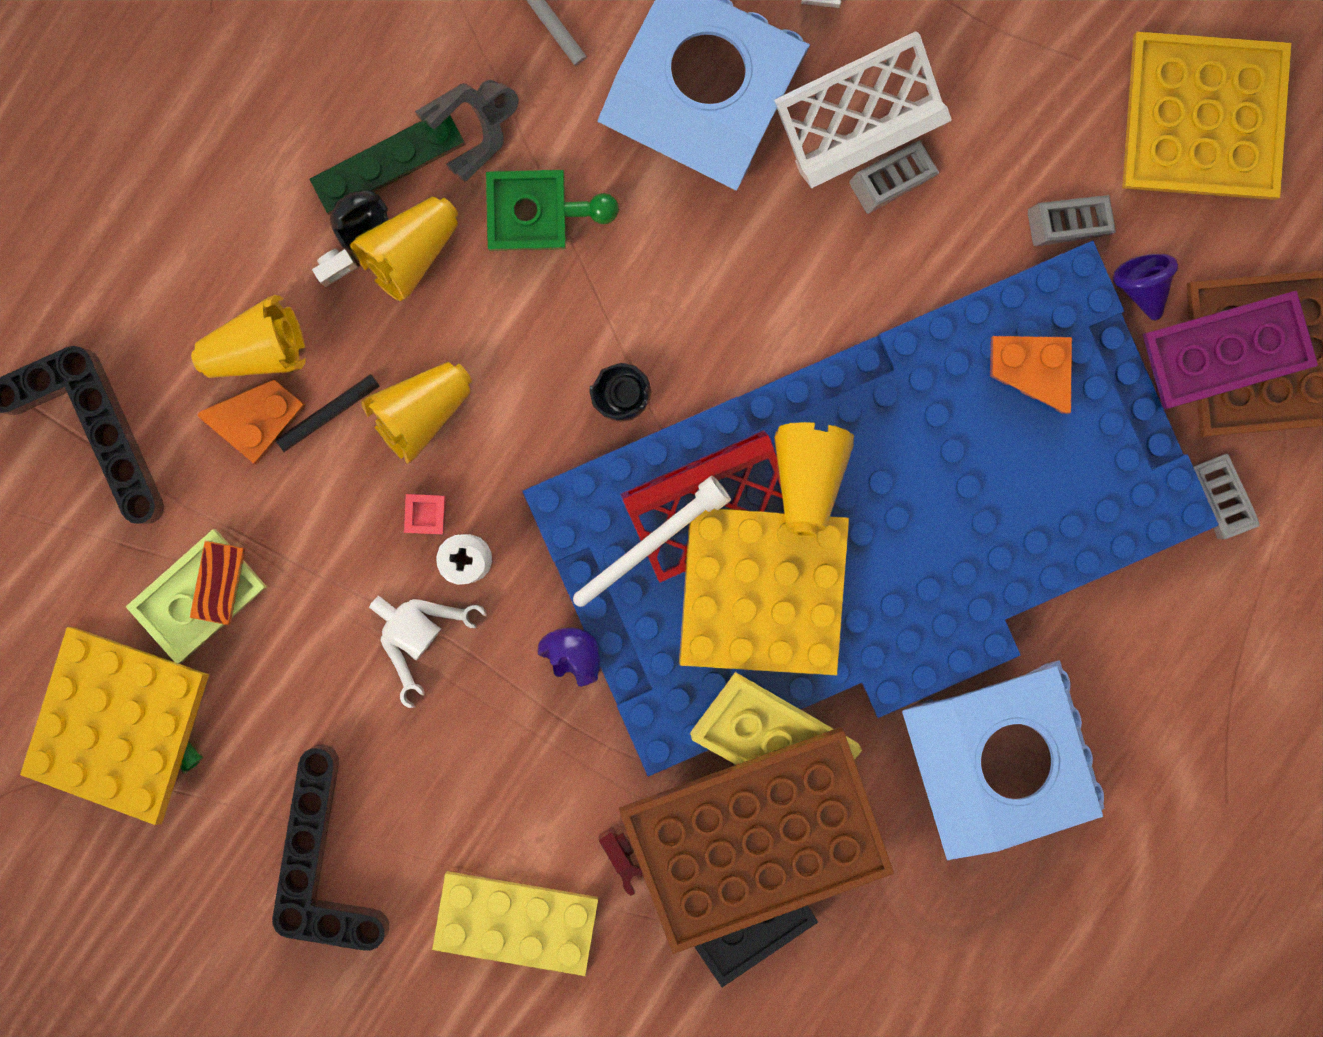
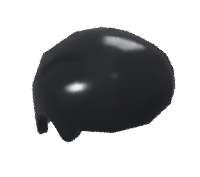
M363 189L347 193L334 205L330 216L331 228L343 248L351 250L350 244L356 237L389 220L387 216L388 208L382 198L373 191Z
M620 362L601 369L594 384L590 386L589 393L593 407L605 418L624 422L631 421L642 414L650 401L652 390L648 377L637 366Z

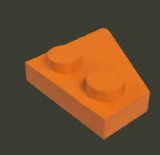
M991 337L990 377L1020 390L1021 393L1032 399H1037L1055 408L1061 414L1071 413L1072 337Z
M272 380L204 409L197 416L253 464H257L306 405L277 380Z

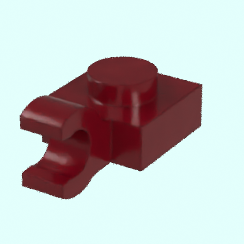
M611 827L599 834L598 840L616 872L621 876L624 890L632 896L635 894V890L630 883L631 879L637 875L643 878L644 876L640 866L632 863L629 855L633 854L634 850L623 832L617 835L614 828Z

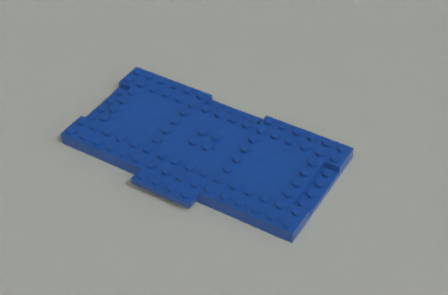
M1093 240L769 384L730 399L523 490L526 501L552 560L555 562L584 631L589 632L597 641L600 667L648 777L709 750L694 742L690 732L735 672L800 710L862 683L876 717L880 718L1021 656L1005 619L1219 526L1188 454L1184 455L1125 323L1122 316L1124 309ZM991 337H1072L1071 413L1061 414L1055 408L1037 399H1032L1021 393L1020 390L990 377ZM815 423V430L828 432V425L848 430L854 435V447L830 515L849 518L837 675L680 666L679 654L685 572L659 583L648 556L587 605L579 607L574 603L573 596L576 592L641 542L622 500L621 493L763 430L769 435L776 454L774 438L776 431L778 432V427L784 424ZM766 459L754 464L747 480L768 487L774 472L769 460ZM745 469L734 473V475L742 477ZM725 477L718 481L731 498L729 502L732 503L740 482ZM776 481L773 490L782 493L778 481ZM745 484L737 505L751 511H758L765 492ZM691 493L682 496L675 511H680L695 499L696 496ZM771 494L764 512L784 513L783 499ZM673 501L661 506L670 509ZM652 509L639 515L644 529L653 532L665 522L668 514ZM689 524L670 539L686 545ZM667 543L662 544L657 556L662 570L678 564L683 550Z

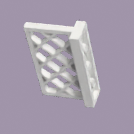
M917 31L774 100L797 159L795 162L799 173L811 188L952 121L948 107L942 102L921 36ZM911 47L914 48L916 57L909 71L894 66L901 52ZM872 66L882 68L874 88L859 83L864 70ZM891 72L906 77L897 96L883 91ZM915 80L926 84L928 96L916 102L906 99ZM837 83L847 86L839 105L823 100L828 88ZM856 89L871 94L862 113L847 108ZM879 97L894 102L889 114L881 119L871 116ZM802 100L812 103L803 122L792 119L787 107ZM820 106L835 111L827 130L812 125ZM843 115L859 119L852 133L845 136L836 133ZM795 127L800 128L798 134L795 130ZM808 132L824 136L819 148L805 155L802 145Z

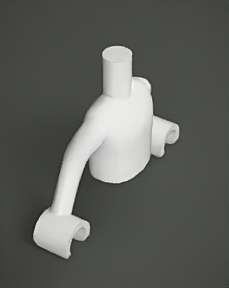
M379 595L374 599L369 608L386 621L382 629L381 643L392 660L404 688L400 693V700L404 706L408 708L416 707L407 699L406 694L409 689H415L423 696L425 692L422 686L414 683L400 649L417 661L441 631V628L430 621L423 613L436 617L462 620L466 626L478 628L470 622L468 614L472 609H476L482 615L487 616L486 610L482 606L472 605L466 609L412 599L395 609Z

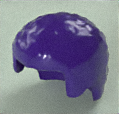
M574 627L562 628L548 633L541 639L538 644V655L550 659L556 677H563L565 673L571 672L574 674L578 686L590 685L598 680L600 669L599 646L596 639L589 632Z

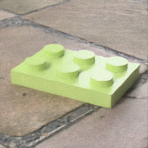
M212 529L126 606L171 659L178 664L186 660L224 626V624L190 618L204 542L212 541L230 545L216 529ZM244 560L232 618L267 588Z

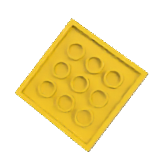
M1136 32L1133 35L1122 189L1269 200L1279 199L1281 194L1291 43Z
M714 508L710 512L705 510L691 521L688 531L679 665L837 675L849 518L830 516L826 529L818 531L816 537L794 535V529L786 526L785 513L733 509L716 510Z
M67 627L20 775L153 825L162 824L209 674L75 627Z

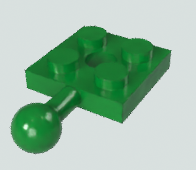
M564 170L486 172L488 251L566 249L565 217H591L596 223L609 224L616 219L619 212L617 200L607 193L595 195L590 202H565ZM524 200L532 201L537 206L536 216L529 221H522L515 215L516 206Z

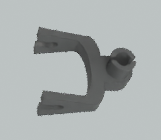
M494 80L483 82L478 91L470 85L462 83L415 111L418 118L423 122L426 121L434 130L461 103H468L475 111L483 130L482 142L446 164L449 170L454 174L457 173L464 182L502 147L504 138L499 124L510 117L518 107L519 99L517 93L507 85L497 83Z

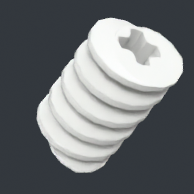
M471 534L454 535L446 539L439 547L436 556L437 567L441 575L447 581L457 585L469 584L482 579L489 572L492 564V552L488 544L480 537ZM467 549L466 554L469 557H473L472 564L465 565L463 569V563L457 561V554H462Z

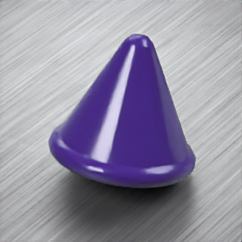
M1167 254L1138 256L1124 262L1114 271L1113 282L1122 288L1151 320L1157 321L1163 315L1173 277L1178 269V262L1174 257Z

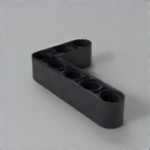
M77 346L66 347L0 377V413L21 414L68 393L121 514L126 520L136 524L154 523L161 517L164 509L161 495L100 359L95 353ZM78 355H83L86 360V367L81 374L75 375L71 368L72 361ZM47 371L50 375V384L45 390L40 391L36 385L37 376L41 372ZM11 387L15 394L14 401L11 405L5 407L1 402V394L4 389ZM98 390L102 396V403L99 408L92 411L88 407L87 398L91 392ZM113 425L117 429L118 439L113 445L107 446L103 441V432L107 427ZM128 460L134 467V474L130 480L125 482L120 478L118 471L120 465ZM140 496H145L150 503V510L144 517L138 516L134 508L135 502Z
M325 744L316 745L305 751L298 762L272 924L275 931L286 938L371 951L378 948L388 934L389 921L386 915L376 909L316 899L339 767V757L332 747ZM313 754H321L326 758L328 768L325 773H317L311 768L310 758ZM313 792L320 797L321 808L319 811H310L305 807L303 803L305 793ZM307 831L313 835L315 839L313 849H304L298 844V832ZM299 869L307 874V887L300 888L292 883V870ZM293 908L300 912L302 916L301 925H290L284 917L285 909ZM323 916H336L340 921V930L337 932L326 930L322 924ZM364 921L375 923L379 929V936L376 938L365 937L360 930V924Z

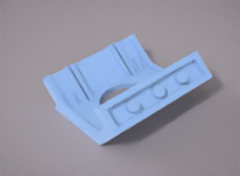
M655 0L617 72L597 122L737 191L747 174L761 139L777 110L774 100L785 94L810 44L804 42L803 38L794 31L788 29L780 30L768 24V20L758 13H746L734 7L730 0ZM714 35L721 37L733 44L742 56L745 66L743 84L732 97L723 102L714 104L696 102L685 96L674 82L671 71L672 58L685 41L695 36Z
M1060 660L1046 663L1025 675L952 698L933 701V699L921 701L902 710L947 860L998 852L1104 817L1102 810L1105 809L1103 804L1104 792L1101 785L1096 781L1092 768V752L1085 745L1081 731V716L1079 711L1074 708L1069 692L1070 680L1067 673L1062 669ZM1013 724L1026 725L1037 731L1047 743L1051 756V767L1045 783L1032 795L1019 799L1005 798L996 793L986 782L981 768L982 751L987 740L997 730Z

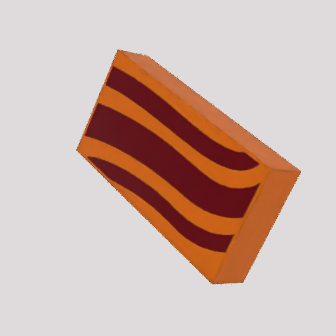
M212 541L204 542L190 618L231 625L246 548Z

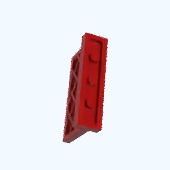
M763 430L621 493L622 500L640 540L642 541L652 532L644 529L639 515L655 509L668 514L666 522L677 513L675 510L680 498L689 493L695 495L699 489L698 485L711 475L717 480L728 477L740 482L732 503L728 502L724 505L729 509L748 510L737 505L745 484L765 492L758 511H765L771 494L782 498L781 492L773 490L776 481H778L780 488L781 483L777 456L769 435ZM766 459L769 460L774 472L768 487L747 480L754 464ZM745 469L742 477L734 475V473ZM673 501L670 509L661 506ZM672 539L665 542L683 550L678 564L662 570L657 559L661 546L648 555L659 583L686 571L688 540L686 545Z

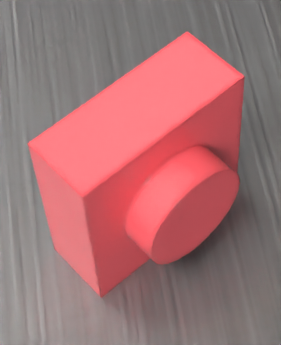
M406 494L404 533L444 535L446 496Z

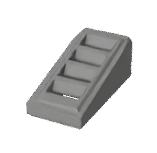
M921 140L857 172L849 183L865 212L870 214L939 174V171ZM912 156L921 172L920 175L917 176L907 157ZM895 164H898L907 179L906 182L902 181L894 167ZM883 171L893 187L891 190L888 189L880 175Z
M1109 195L1038 203L1028 209V219L1034 246L1051 245L1116 233ZM1090 207H1095L1098 227H1093ZM1077 209H1079L1083 229H1079L1076 215ZM1060 212H1064L1067 231L1062 229Z
M1228 454L1193 466L1219 526L1213 528L1217 539H1228L1260 526L1254 508ZM1223 468L1224 476L1207 482L1204 475ZM1226 483L1229 484L1231 490L1213 495L1211 489ZM1231 498L1235 499L1236 505L1220 510L1218 503ZM1240 512L1242 519L1227 525L1224 518Z

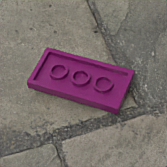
M1297 290L1143 334L1163 409L1318 366Z

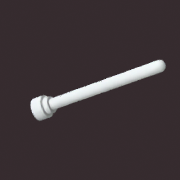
M712 475L698 485L699 490L695 493V499L576 592L573 596L574 603L579 607L587 605L705 510L710 512L714 508L716 510L721 509L731 501L725 488Z

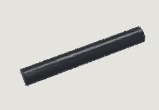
M372 374L368 375L276 439L277 444L283 452L287 451L376 390L380 385Z

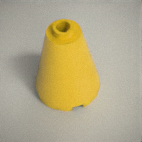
M432 196L356 237L350 244V248L363 269L366 271L370 268L377 278L374 281L378 286L397 301H402L411 295L458 227L456 220L458 212L446 198L439 200Z
M280 295L267 297L195 343V350L191 354L194 367L199 373L203 372L208 378L285 373L302 369L306 358L299 360V350L305 348V343L293 310L290 306L283 308L280 305L279 301L284 299Z
M446 362L366 397L361 401V405L367 417L373 413L376 415L377 419L375 422L377 425L374 428L400 459L405 457V462L409 464L416 459L471 393L469 384L472 383V379L459 363L453 366L450 362Z
M815 423L784 424L778 427V432L776 431L774 439L786 526L794 529V535L816 537L818 531H823L827 527L854 447V435L848 430L828 425V432L815 430Z

